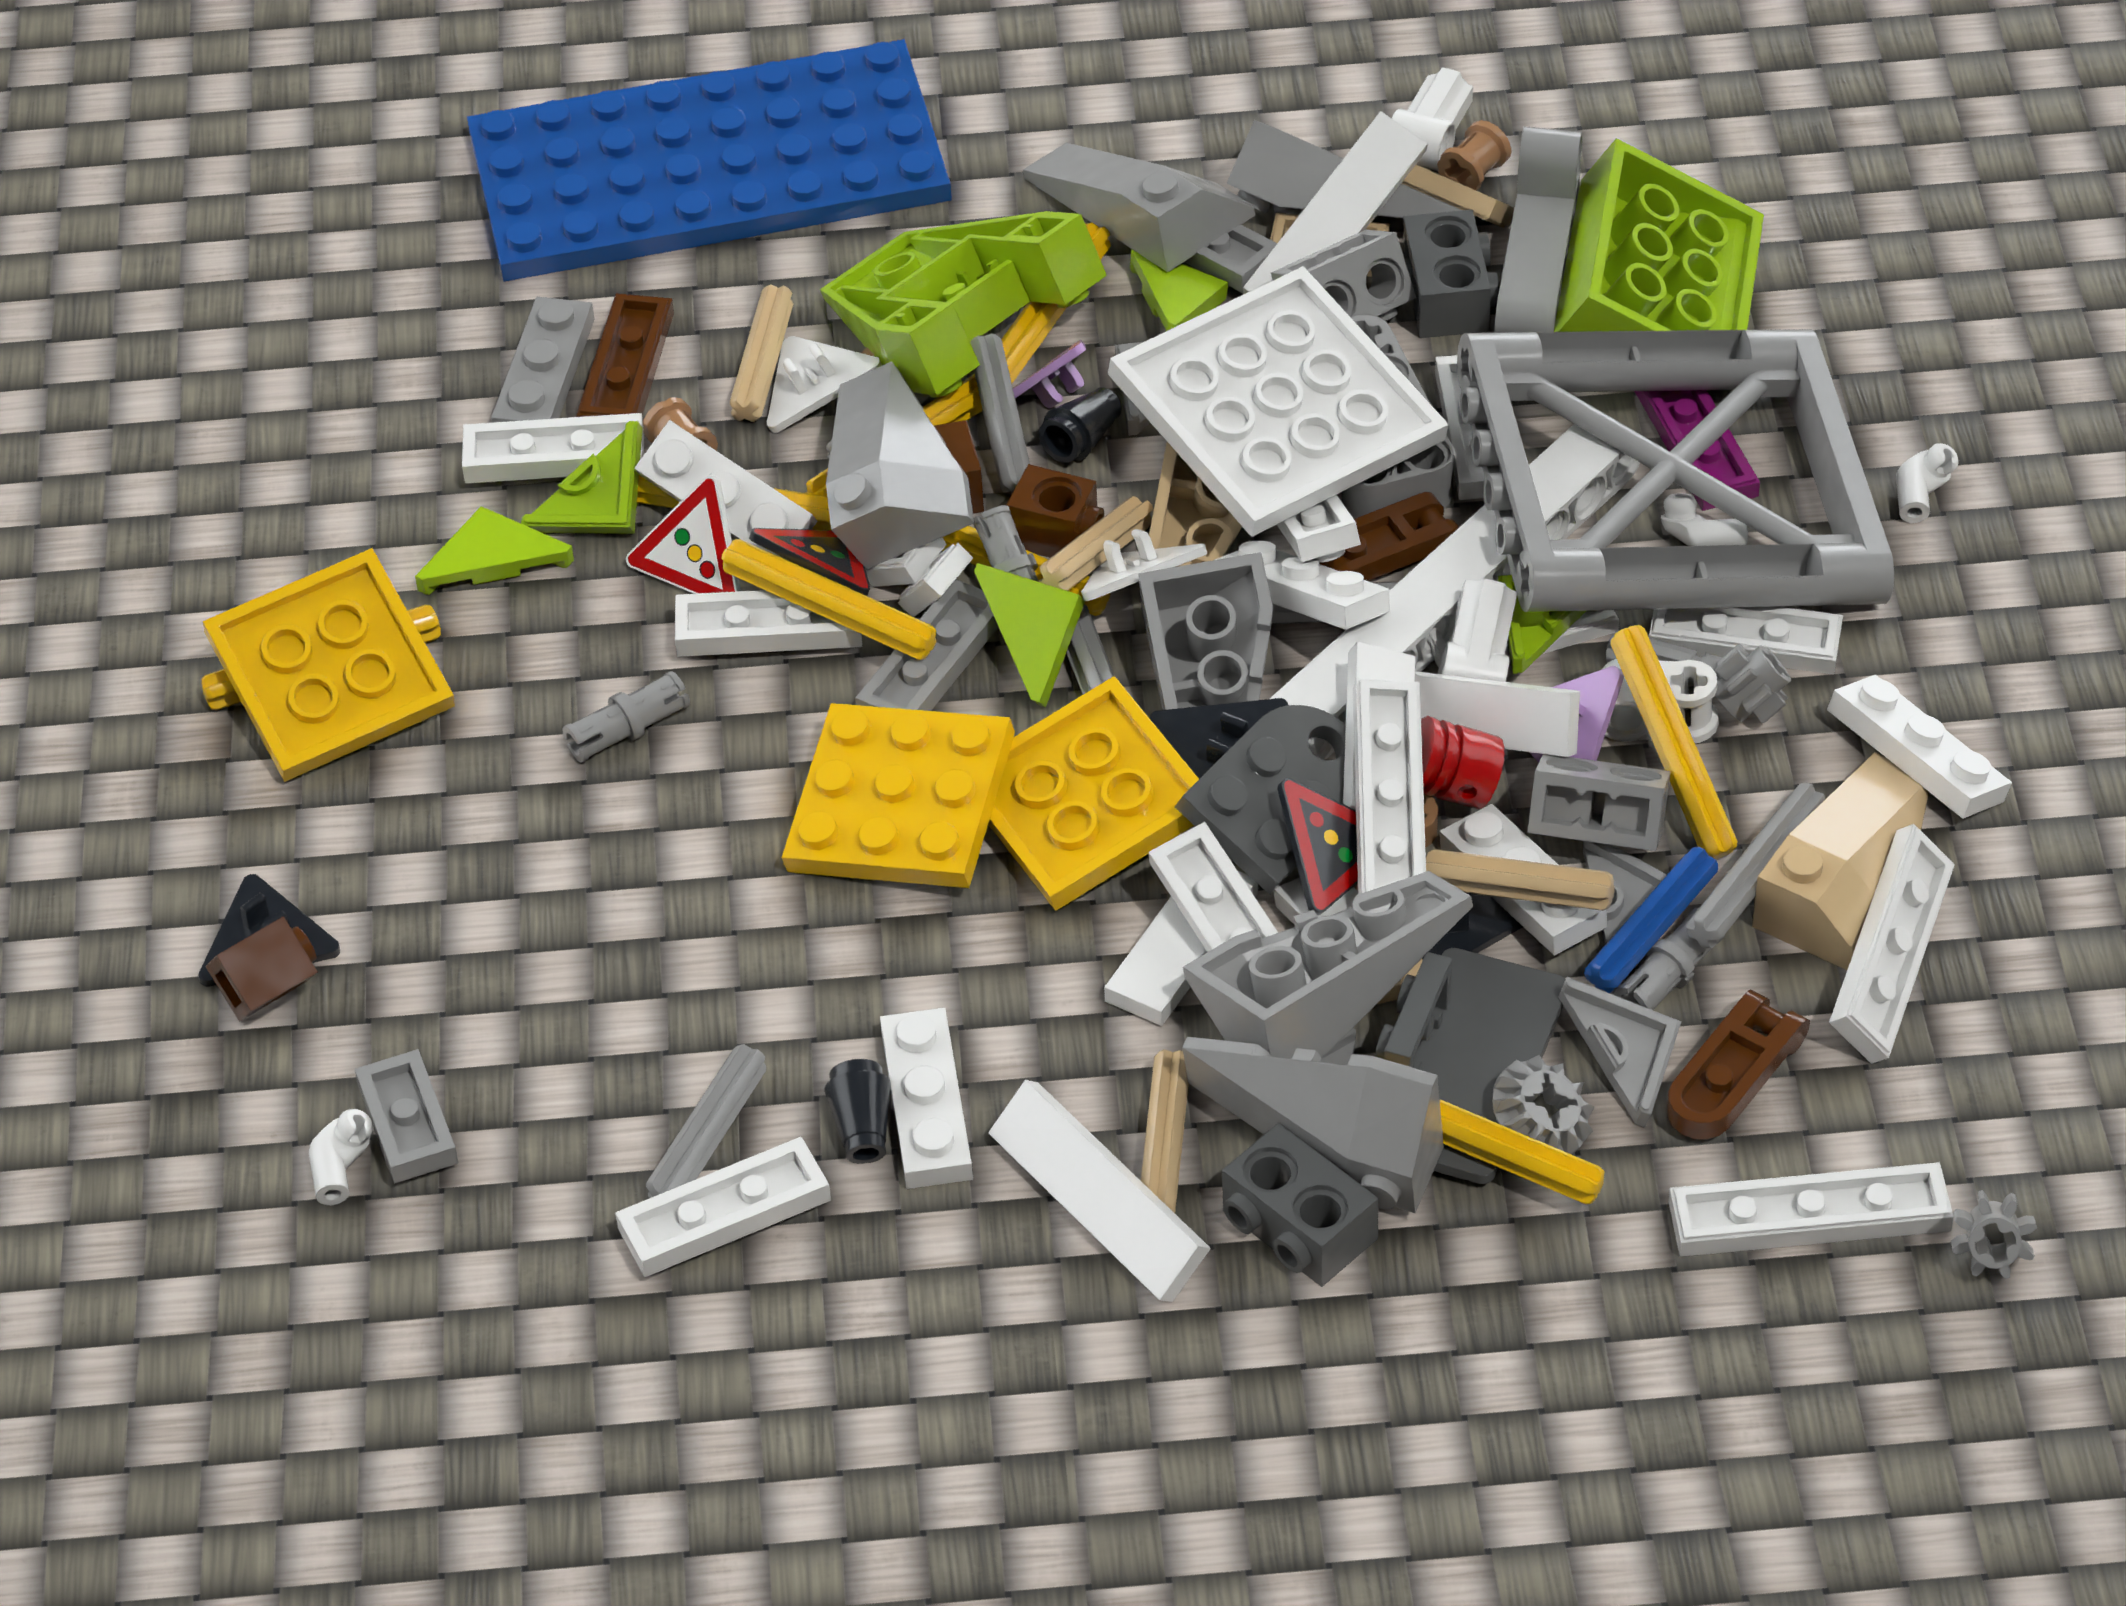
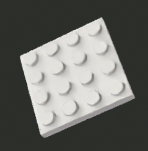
M1304 266L1110 358L1108 375L1251 537L1444 441L1449 426L1445 419Z

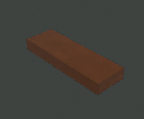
M615 294L576 414L577 417L642 413L643 415L674 315L672 298Z

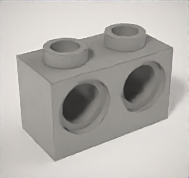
M1366 229L1271 272L1272 279L1275 280L1304 266L1350 317L1367 314L1387 321L1398 314L1396 307L1416 298L1396 232ZM1369 270H1371L1372 283L1369 290H1367L1366 277Z
M1543 754L1535 770L1527 833L1656 851L1663 834L1671 771Z

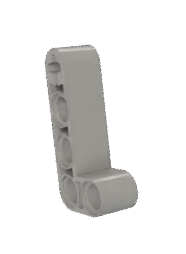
M1526 126L1523 128L1519 153L1517 197L1498 294L1494 333L1554 332L1580 187L1582 132Z
M1367 314L1351 317L1429 402L1391 327L1386 321L1377 316ZM1446 435L1444 441L1342 491V503L1352 518H1358L1423 492L1434 494L1445 509L1450 504L1453 496L1454 451L1448 436Z

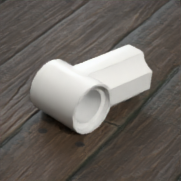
M1441 68L1438 73L1428 75L1408 110L1397 109L1392 117L1397 123L1428 143L1427 151L1416 164L1423 168L1438 171L1437 162L1447 148L1454 146L1456 129L1472 103L1473 86L1468 84L1458 71Z
M1490 579L1465 580L1459 596L1451 642L1448 641L1446 643L1438 674L1506 682L1509 656L1505 655L1517 597L1516 591L1508 588L1505 583Z

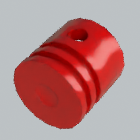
M1432 716L1422 718L1423 794L1428 796L1434 795L1439 799L1477 810L1484 808L1491 800L1502 774L1504 763V744L1502 738L1463 725H1454L1449 721H1439Z

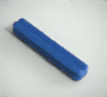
M1701 847L1691 848L1587 965L1584 972L1586 980L1594 984L1597 989L1607 993H1611L1618 987L1718 872L1716 859L1709 856L1706 850Z

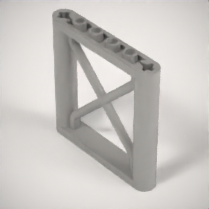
M1814 330L1504 332L1462 334L1457 353V372L1461 388V418L1464 424H1470L1472 428V458L1476 467L1483 468L1485 476V506L1487 510H1494L1497 519V550L1500 555L1507 556L1518 600L1524 612L1886 604L1890 600L1894 586L1892 553L1823 351ZM1733 390L1671 451L1666 450L1569 393ZM1760 397H1787L1832 534L1812 535L1692 464ZM1534 400L1651 470L1580 539L1550 540L1511 401ZM1673 482L1778 543L1769 545L1606 548Z

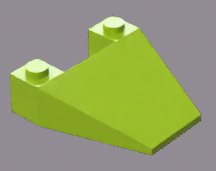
M1044 211L903 232L822 287L820 291L824 300L866 348H869L874 357L879 358L882 365L892 361L914 393L929 394L935 398L945 396L958 389L962 385L961 378L980 365L971 345V340L974 337L984 335L1029 302L1057 304L1060 308L1075 305L1083 301L1089 295L1088 289L1106 277L1107 274L1082 215Z

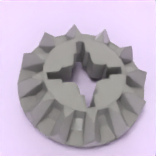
M1540 1055L1523 1062L1519 1060L1514 1061L1498 1076L1492 1093L1493 1110L1498 1124L1571 1155L1581 1147L1583 1142L1593 1132L1588 1124V1119L1594 1106L1583 1101L1581 1090L1584 1082L1572 1083L1564 1075V1063L1549 1066L1545 1064ZM1540 1094H1543L1546 1104L1556 1106V1109H1559L1550 1118L1546 1108L1536 1106L1532 1102Z

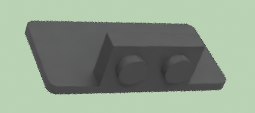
M1449 948L1442 955L1426 952L1417 975L1407 974L1403 980L1397 1000V1013H1400L1395 1026L1385 1024L1375 1057L1438 1075L1439 1098L1441 1100L1498 1123L1492 1104L1494 1084L1498 1076L1514 1061H1527L1537 1055L1543 1058L1563 1008V1004L1558 996L1565 978L1557 974L1459 948ZM1444 1144L1434 1171L1475 1183L1486 1184L1495 1178L1499 1167Z

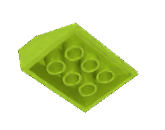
M1616 138L1580 181L1554 332L1747 330L1764 214Z

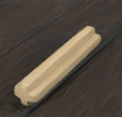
M770 284L761 292L730 399L731 415L738 421L747 419L755 422L762 416L793 307L791 300L792 292L786 286L777 288Z
M1136 496L1126 499L1040 566L1043 578L1039 582L1069 591L1107 561L1103 546L1106 540L1118 543L1121 550L1134 540L1132 537L1134 529L1146 531L1150 528L1152 522L1150 513L1154 510L1152 504L1148 500L1142 503Z
M1438 849L1429 851L1426 857V872L1434 873L1465 893L1600 911L1607 910L1614 897L1613 875L1607 871Z
M1164 1049L1154 1056L1141 1182L1175 1213L1189 1083L1183 1051L1171 1052Z

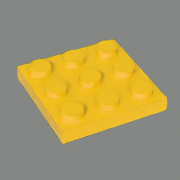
M373 548L203 621L204 633L284 782L455 707L453 692Z
M1113 676L1013 738L988 825L1053 909L1057 911L1149 854V851L1194 826L1175 806L1199 778L1118 679Z
M831 703L781 857L787 872L970 888L1015 734L1010 717Z

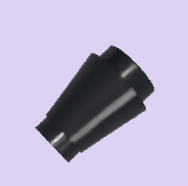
M1100 387L1093 392L1049 410L1039 429V438L1045 451L1052 458L1063 463L1085 459L1115 419L1120 416L1122 407L1119 398L1110 389Z
M852 1059L841 1062L830 1070V1081L825 1085L824 1091L843 1147L845 1148L846 1158L848 1161L857 1164L878 1161L886 1154L885 1143L891 1086L890 1079L883 1074L881 1065L876 1061Z

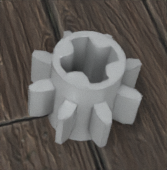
M1738 644L1717 662L1718 666L1715 668V671L1722 678L1717 681L1718 688L1715 695L1725 709L1737 720L1743 722L1751 714L1755 713L1758 719L1765 723L1787 705L1785 701L1788 699V696L1781 689L1791 682V678L1781 662L1764 646L1760 645L1752 653L1748 654L1743 646Z
M1980 1190L1977 1194L1978 1205L1970 1213L1961 1209H1955L1953 1213L1955 1222L1961 1228L1966 1229L1967 1234L1958 1235L1951 1240L1953 1253L1957 1254L1971 1251L1973 1256L1971 1259L1972 1275L1977 1277L1983 1272L1985 1267L1999 1268L2000 1274L2004 1279H2009L2011 1272L2009 1265L2018 1256L2024 1260H2033L2034 1258L2033 1248L2028 1242L2022 1240L2021 1236L2037 1229L2034 1216L2016 1217L2017 1199L2015 1194L2010 1193L2001 1203L1989 1201L1985 1192ZM1997 1223L1998 1229L2003 1233L2004 1243L1991 1246L1989 1239L1984 1237V1226Z

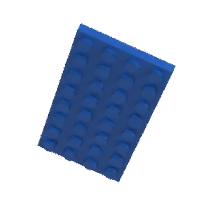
M905 39L878 42L873 45L822 52L812 56L778 62L771 61L761 65L727 71H715L699 76L658 81L648 85L614 91H602L597 94L563 100H551L535 105L507 110H494L484 114L467 116L469 134L503 282L952 201L951 183Z

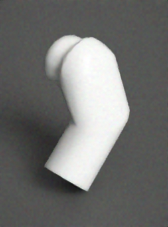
M1942 443L1934 444L1929 450L1914 455L1899 467L1896 474L1899 515L1905 522H1922L1930 515L1928 494L1944 485L1950 479L1951 473L1958 467L1957 454L1950 446Z
M1674 493L1665 498V514L1661 516L1664 529L1686 545H1747V525L1739 520H1707L1696 514L1697 502L1688 493Z
M348 1109L342 1112L340 1117L329 1123L310 1144L309 1159L317 1201L321 1204H340L349 1196L346 1169L365 1151L369 1145L370 1136L373 1133L371 1118L361 1110Z

